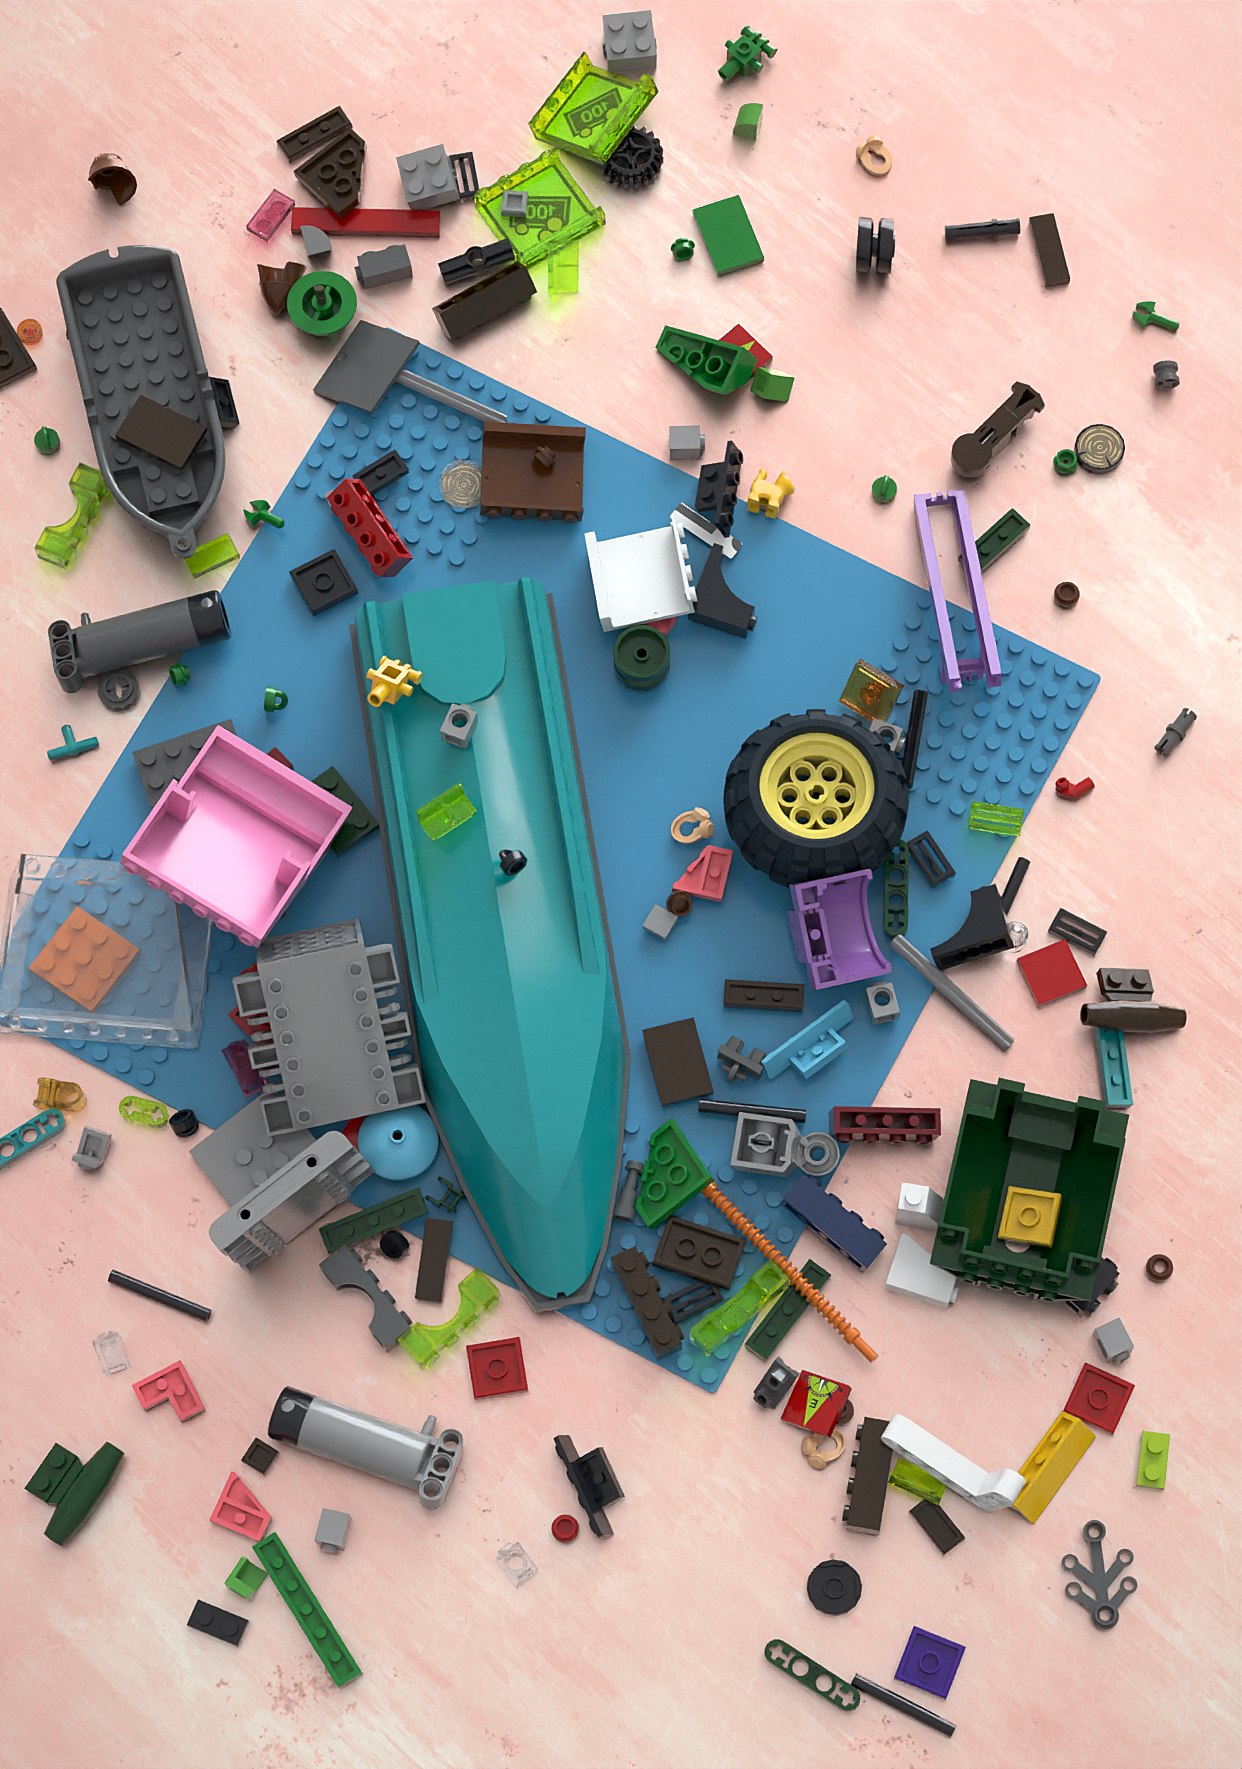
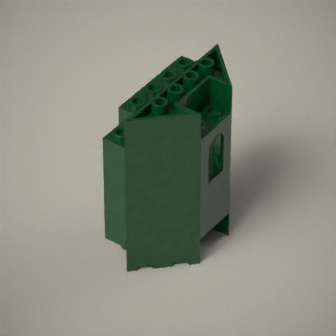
M999 1078L997 1085L970 1079L930 1264L960 1278L962 1282L970 1283L980 1288L981 1282L987 1283V1287L996 1290H1002L1005 1287L1014 1289L1013 1292L1022 1296H1029L1030 1293L1034 1294L1033 1300L1048 1302L1091 1301L1125 1146L1129 1114L1104 1109L1106 1101L1079 1096L1077 1102H1071L1024 1091L1025 1083ZM1009 1186L1062 1195L1063 1198L1052 1248L1030 1245L1027 1250L1018 1253L1011 1251L1006 1246L1005 1241L998 1239Z

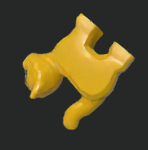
M762 468L751 485L747 500L748 511L758 514L760 510L759 505L767 506L765 516L775 519L784 497L794 493L795 485L785 475L784 470L776 479L775 485L765 481L767 471Z

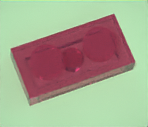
M274 188L246 225L247 231L268 242L291 212L292 207L295 206V200Z

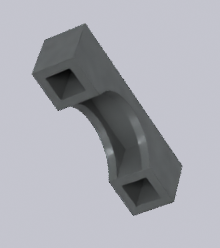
M343 1245L319 1264L320 1269L337 1291L357 1289L366 1293L372 1299L375 1311L368 1327L370 1333L385 1352L388 1353L412 1334L410 1325L413 1322L403 1310L399 1313L393 1306L396 1301L388 1290L382 1292L377 1286V1283L380 1281L372 1270L365 1271L360 1263L363 1260L353 1248L349 1251Z

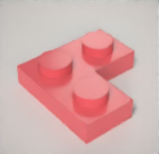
M181 1360L132 1385L144 1411L169 1399L180 1422H183L205 1410Z

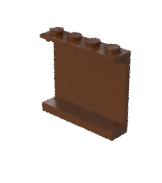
M484 421L480 516H487L489 519L511 517L513 520L518 521L529 518L537 519L540 522H549L551 520H562L564 523L581 522L584 508H582L586 427ZM538 445L542 448L547 446L556 455L553 459L556 463L554 466L550 465L546 469L533 456V453L537 451L536 447Z

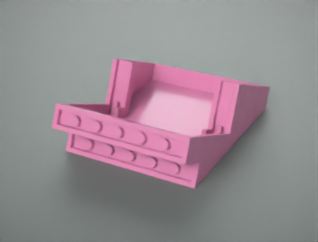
M218 725L180 782L172 780L123 852L120 864L123 865L124 870L129 874L139 875L144 878L146 883L152 888L162 889L167 892L169 897L179 904L185 903L191 907L196 915L211 919L219 929L234 933L245 945H253L259 948L329 852L335 837L349 818L353 807Z

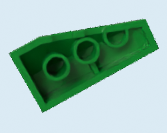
M665 325L655 347L705 389L724 395L746 384L758 361L744 347Z

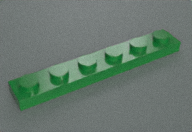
M276 1532L253 1545V1550L337 1687L340 1689L362 1675L363 1673Z

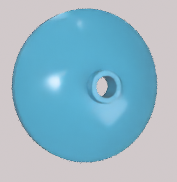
M417 1105L370 1114L364 1119L358 1134L360 1154L370 1164L376 1175L388 1180L402 1181L420 1175L431 1165L438 1150L439 1139L435 1124L430 1115ZM399 1132L403 1137L400 1140H394L393 1135Z

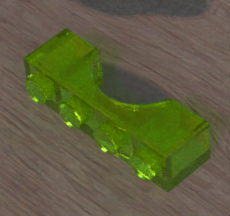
M79 462L68 483L72 494L78 500L76 512L72 518L61 525L46 526L34 547L38 558L66 569L69 562H73L80 540L83 541L86 538L91 519L97 517L101 500L106 498L110 492L104 482L101 471Z
M770 1259L750 1277L747 1283L719 1309L710 1312L690 1330L689 1337L709 1357L789 1286V1278Z
M478 1267L458 1284L461 1304L457 1314L449 1322L439 1326H428L416 1322L397 1340L401 1349L420 1369L425 1365L429 1367L435 1363L440 1357L438 1353L443 1348L452 1347L459 1340V1334L465 1328L470 1330L480 1320L478 1316L485 1310L491 1311L499 1303L500 1290Z

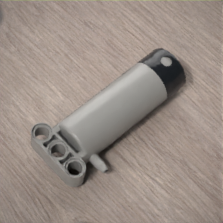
M286 1386L280 1393L268 1426V1436L271 1439L418 1490L420 1504L427 1510H435L442 1505L462 1456L464 1440L461 1432L453 1428L444 1430L439 1438L432 1437L436 1422L434 1415L428 1416L421 1432L290 1386ZM453 1441L458 1446L451 1449L445 1447L444 1444ZM442 1465L447 1467L448 1470L444 1473H438L435 1471V1468ZM428 1490H435L438 1492V1495L431 1498L424 1493Z

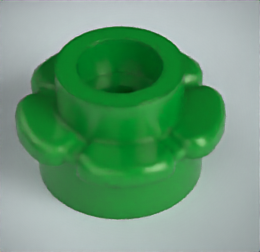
M679 238L671 245V251L677 260H688L694 254L693 248L695 244L687 238Z
M1063 449L1054 457L1053 464L1061 473L1073 472L1078 467V458L1072 450Z
M176 662L174 666L169 667V675L174 686H186L187 680L190 679L188 667L186 665L181 666L180 662Z

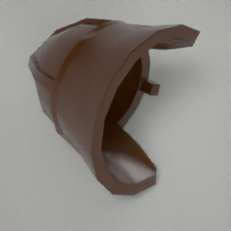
M113 153L99 154L94 158L88 181H91L94 189H111L118 205L129 201L136 192L137 181L122 158Z
M289 261L284 269L257 264L261 295L274 314H279L287 308L289 291L296 281L303 276L307 268L305 265Z

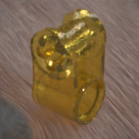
M38 1078L37 1084H39L37 1099L33 1100V1106L45 1110L55 1108L70 1112H79L86 1106V1094L77 1083L58 1081L51 1078ZM76 1092L79 1093V1096L75 1101H67V1098L70 1094Z

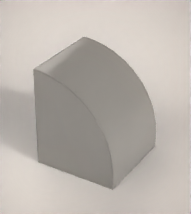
M300 226L307 256L332 250L330 240L322 230L314 226Z

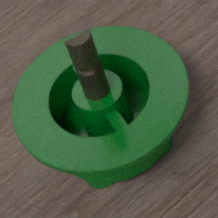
M316 271L301 277L290 289L287 298V310L293 323L301 330L316 336H336L340 330L350 323L357 308V296L353 286L343 276L330 271Z

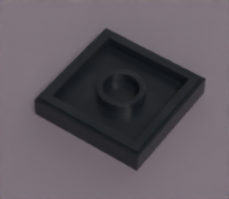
M335 549L289 571L294 584L313 616L358 594V589Z

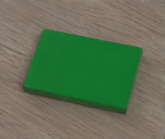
M739 195L692 209V214L717 276L764 261V255Z

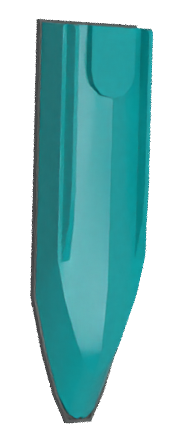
M532 577L520 578L518 582L494 585V580L406 593L401 594L402 599L381 604H378L377 601L365 602L363 607L357 609L355 624H350L349 629L414 1057L420 1072L426 1100L425 1104L466 1199L501 1265L536 1312L590 1304L608 1249L622 1166L631 1054L552 593L546 594L541 581L533 580ZM383 656L388 657L392 661L396 659L401 661V666L403 667L405 664H409L413 670L423 672L422 679L418 685L408 679L407 685L413 687L410 697L403 694L394 705L384 701L379 707L372 706L368 702L367 697L371 692L372 680L366 678V675L370 668L376 671L379 669V663ZM452 703L459 706L460 704H466L477 712L478 724L466 749L441 740L440 729ZM459 720L454 723V726L461 728L467 723ZM503 849L513 852L517 850L522 851L527 858L525 868L513 876L505 875L500 868L502 860L499 857V852Z

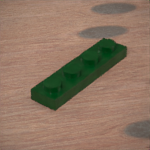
M415 1188L319 1228L328 1253L331 1254L343 1245L346 1247L424 1216L429 1211L420 1188Z
M811 1259L807 1261L800 1271L803 1273L802 1278H808L807 1283H812L814 1285L813 1289H818L819 1292L831 1278L830 1273ZM795 1284L788 1286L745 1343V1347L765 1362L768 1361L812 1303L811 1301H806V1296H801V1290H795Z

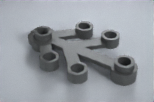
M1091 1520L1084 1526L1083 1536L1090 1543L1093 1573L1080 1564L1078 1558L1073 1554L1065 1555L1061 1561V1566L1063 1570L1073 1572L1096 1590L1097 1601L1084 1593L1081 1585L1077 1582L1067 1584L1065 1595L1071 1600H1077L1091 1611V1620L1096 1627L1108 1630L1117 1624L1119 1620L1118 1607L1129 1594L1135 1592L1137 1581L1130 1576L1123 1578L1120 1582V1589L1110 1601L1107 1589L1124 1567L1129 1566L1133 1562L1134 1555L1129 1549L1120 1550L1116 1556V1561L1105 1573L1101 1541L1105 1537L1106 1528L1102 1522ZM1091 1528L1097 1529L1099 1536L1096 1538L1091 1537L1089 1530ZM1127 1553L1130 1561L1122 1562L1120 1554ZM1066 1559H1073L1075 1566L1073 1568L1067 1567L1065 1565ZM1131 1581L1134 1588L1132 1590L1125 1589L1124 1582ZM1075 1586L1079 1592L1075 1596L1071 1595L1068 1588ZM1100 1612H1108L1110 1619L1107 1621L1102 1620Z

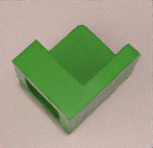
M757 367L750 391L765 399L788 401L795 378L781 370Z
M242 1556L224 1584L228 1589L251 1602L266 1579L267 1573L251 1563L248 1558Z

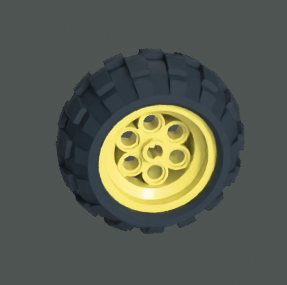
M807 709L806 714L792 716L790 713L784 714L771 720L770 725L762 730L758 729L743 742L740 751L730 763L725 778L723 796L725 822L730 837L741 850V855L754 869H760L769 875L771 881L788 888L789 884L814 879H825L865 869L875 871L889 858L891 851L902 836L909 804L907 779L902 764L890 750L891 746L875 730L871 732L862 726V721L844 713L841 717L825 714L826 709ZM802 776L809 777L807 781H799L797 778ZM826 776L834 780L828 782L825 781L822 777ZM815 792L822 794L817 800L811 798ZM791 795L796 800L788 803L783 800V797ZM846 796L849 799V801L846 803H839L836 800V797ZM806 817L809 822L802 825L796 822V819ZM826 817H831L836 822L827 825L822 820ZM844 880V881L836 882V883H834L833 885H834V886H837V885L847 884V883H845V880Z

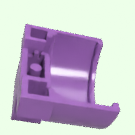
M870 869L790 885L794 909L787 910L797 962L806 963L811 989L818 990L888 974L892 971L890 962L883 957L878 948L869 918L867 888L869 881L873 879ZM844 880H845V883H847V884H841V885H837V886H834V885H833V884L836 883V882H840V881H844Z

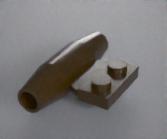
M1099 968L1096 975L1101 995L1107 1001L1083 1004L1080 1011V1019L1083 1025L1115 1032L1154 1033L1180 1029L1185 1026L1187 1019L1184 1007L1151 1001L1154 989L1149 969Z

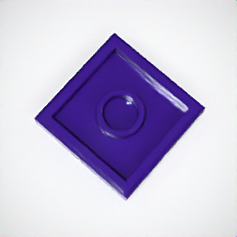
M914 1626L894 1679L946 1700L966 1647Z

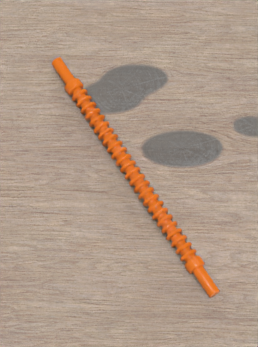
M714 1182L701 1191L705 1198H711V1204L716 1203V1209L721 1208V1214H726L727 1220H732V1225H737L736 1229L738 1231H743L742 1236H748V1242L753 1241V1247H759V1253L764 1252L763 1257H768V1262L774 1263V1268H779L780 1274H785V1280H791L790 1285H796V1291L801 1290V1296H806V1301H811V1306L818 1308L817 1313L822 1312V1318H828V1324L833 1323L834 1330L839 1329L838 1334H843V1339L849 1345L853 1344L870 1363L877 1359L879 1355L860 1337L861 1333L855 1327L851 1328V1322L846 1323V1317L841 1318V1312H835L834 1305L829 1306L830 1301H825V1296L823 1294L819 1295V1290H814L812 1283H807L808 1278H802V1272L797 1273L798 1268H793L791 1261L786 1262L787 1257H782V1252L780 1250L776 1251L775 1245H770L771 1240H765V1234H759L760 1229H754V1223L749 1224L750 1219L744 1218V1213H739V1208H734L732 1201L728 1202V1196H722L723 1191H718V1186Z

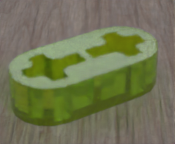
M127 1096L119 1103V1112L124 1120L159 1129L164 1127L169 1121V1112L166 1106L160 1102L137 1096ZM132 1103H135L136 1108L142 1110V1112L132 1111L131 1115H128L125 1107H130ZM158 1109L163 1118L158 1117L157 1121H154L151 1115L146 1114L147 1112L156 1113Z

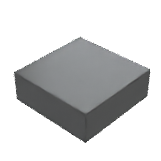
M503 190L501 216L526 218L528 192Z
M655 904L642 925V929L666 941L678 920V916Z

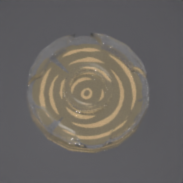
M457 459L449 463L441 471L439 479V490L443 499L451 506L461 509L471 508L480 504L482 465L477 461Z

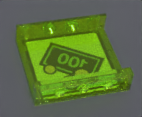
M583 51L532 117L528 125L536 140L604 165L659 91L651 75L644 73L638 81L592 65L587 53Z
M558 147L544 151L537 159L530 163H523L518 170L509 175L501 176L497 182L489 187H482L474 195L476 210L499 241L506 238L509 239L516 259L513 260L514 263L519 261L527 267V270L532 269L606 225L604 210L601 206L597 208L593 206L561 162ZM503 190L528 192L526 218L501 216Z

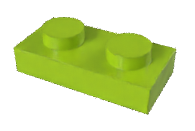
M1142 1431L1136 1487L1157 1490L1165 1489L1170 1434Z

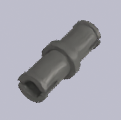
M1183 708L1173 724H1169L1166 727V733L1154 747L1158 754L1161 755L1165 751L1163 756L1168 757L1179 741H1183L1186 737L1185 732L1197 719V715L1192 710L1187 714L1189 709Z

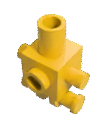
M383 656L379 663V669L376 671L370 668L366 675V678L372 680L371 692L367 697L368 702L372 706L379 707L384 701L394 705L403 694L410 697L413 687L407 685L408 679L418 685L422 679L423 672L413 670L409 664H405L403 667L401 666V661L397 659L392 661L388 657Z

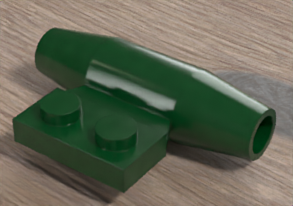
M106 1441L83 1466L77 1455L57 1443L54 1444L24 1488L48 1505H57L44 1532L46 1537L63 1546L82 1526L110 1486L125 1454L124 1452Z

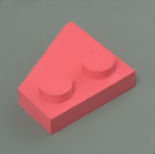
M707 845L700 853V857L692 862L687 868L686 873L678 882L676 881L673 884L672 892L682 890L690 896L722 902L733 850Z
M231 1471L209 1520L212 1523L260 1542L272 1517L237 1474Z

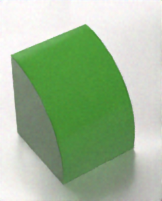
M748 103L740 107L733 128L734 135L757 139L763 120V104Z

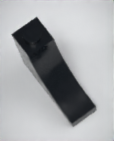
M714 543L695 590L697 602H693L695 612L688 614V620L746 639L748 632H753L757 624L758 617L755 616V607L739 599L726 584L721 571L723 546Z
M996 884L970 891L971 909L963 926L949 940L930 948L936 967L940 971L1015 948L1002 898Z

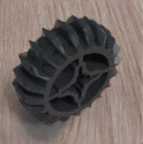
M634 123L632 129H629L607 160L598 158V166L601 167L602 175H607L608 182L615 180L616 187L623 183L627 190L629 184H634V187L637 189L639 183L646 186L648 179L654 181L656 173H660L661 165L664 162V157L662 156L663 148L660 146L659 138H654L653 131L646 133L644 126L637 130V126ZM628 151H630V156H632L633 162H631V157H629Z

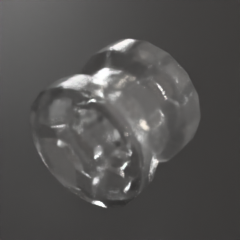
M1010 922L1008 925L1015 948L1007 951L1012 953L1020 952L1027 944L1028 929L1020 922Z

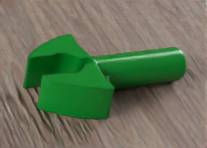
M1145 301L1136 304V309L1147 313L1146 315H1141L1133 311L1132 314L1134 321L1142 329H1145L1146 324L1153 322L1173 331L1178 330L1180 326L1178 321L1156 313L1154 310L1156 302Z
M266 500L249 502L253 509L259 512L250 513L245 509L243 510L246 519L254 528L259 521H264L278 529L283 528L285 525L283 519L267 512L271 506Z

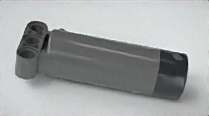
M212 590L91 623L89 614L84 612L81 614V626L71 629L67 621L57 620L49 626L48 636L54 673L62 690L70 694L78 692L83 687V678L95 676L228 640L231 638V629L219 591Z

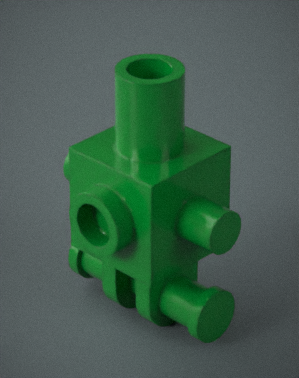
M746 25L741 30L740 34L742 36L736 42L729 39L725 43L727 62L718 70V74L723 80L729 81L737 72L743 77L752 70L759 73L763 68V65L760 63L761 53L764 52L771 59L775 56L778 49L771 46L769 39L766 37L762 39V34L759 31L754 32L749 25Z

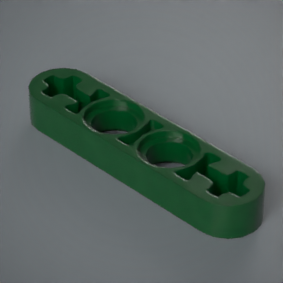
M902 839L895 845V847H899V850L902 851L899 855V864H894L893 852L884 862V933L890 939H894L899 934L904 937L908 928L909 848ZM897 870L902 872L904 879L901 882L895 883L890 880L889 874ZM900 896L904 901L903 905L898 908L892 907L888 901L890 897ZM899 914L898 925L903 927H900L898 932H893V927L889 926L893 925L894 915Z
M774 1639L766 1645L764 1650L765 1659L776 1669L843 1712H852L859 1706V1691L840 1677L780 1639ZM778 1646H781L782 1654L786 1657H789L790 1652L795 1655L789 1661L788 1668L782 1666L785 1660L781 1657H777L775 1660L771 1658L772 1652L769 1650L771 1647L776 1649ZM798 1660L805 1661L808 1665L809 1670L803 1676L796 1675L792 1670L793 1664ZM820 1676H827L831 1679L832 1687L828 1691H821L817 1688L816 1680ZM837 1683L842 1685L839 1689L841 1693L847 1695L851 1692L854 1694L852 1698L855 1701L854 1704L848 1703L847 1706H844L842 1704L843 1698L837 1694L835 1699L829 1697L835 1691Z

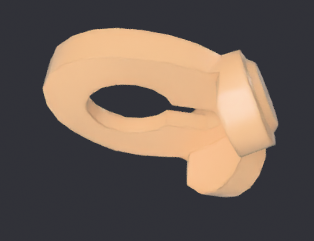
M871 136L867 139L866 143L860 142L857 146L856 158L861 160L863 167L870 174L883 176L890 171L892 156L889 150L883 146L882 137ZM869 151H874L876 155L884 157L885 164L880 167L874 166L871 162L872 156Z
M695 807L693 811L685 812L673 821L671 834L679 843L692 844L701 838H711L714 833V825L709 820L710 815L707 811ZM701 821L700 826L694 828L690 836H682L680 827L683 823L691 822L693 824Z
M836 1428L831 1435V1438L836 1442V1449L833 1451H816L817 1447L822 1444L825 1436L814 1433L812 1437L806 1436L803 1438L801 1450L804 1455L809 1456L808 1461L812 1467L820 1470L824 1469L827 1462L837 1459L844 1451L846 1446L845 1436Z

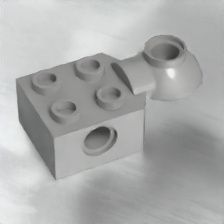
M739 1112L730 1164L735 1170L788 1178L797 1167L813 1176L825 1175L836 1167L840 1158V1152L836 1140L830 1135L823 1132H813L805 1137H801L798 1127L792 1119ZM816 1150H825V1156L822 1160L814 1161L812 1159V1155Z

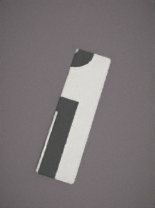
M680 503L672 513L675 514L677 523H682L684 528L709 545L713 546L714 543L722 545L723 554L729 558H733L743 545L731 535L729 538H724L713 523L683 503Z

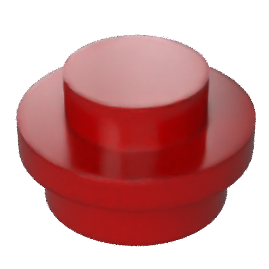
M570 1515L558 1516L552 1523V1534L560 1542L568 1543L573 1541L579 1533L577 1520Z

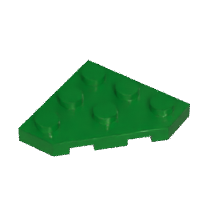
M673 1118L651 1134L649 1141L651 1146L648 1160H645L641 1182H643L640 1197L637 1196L635 1208L652 1230L715 1181Z

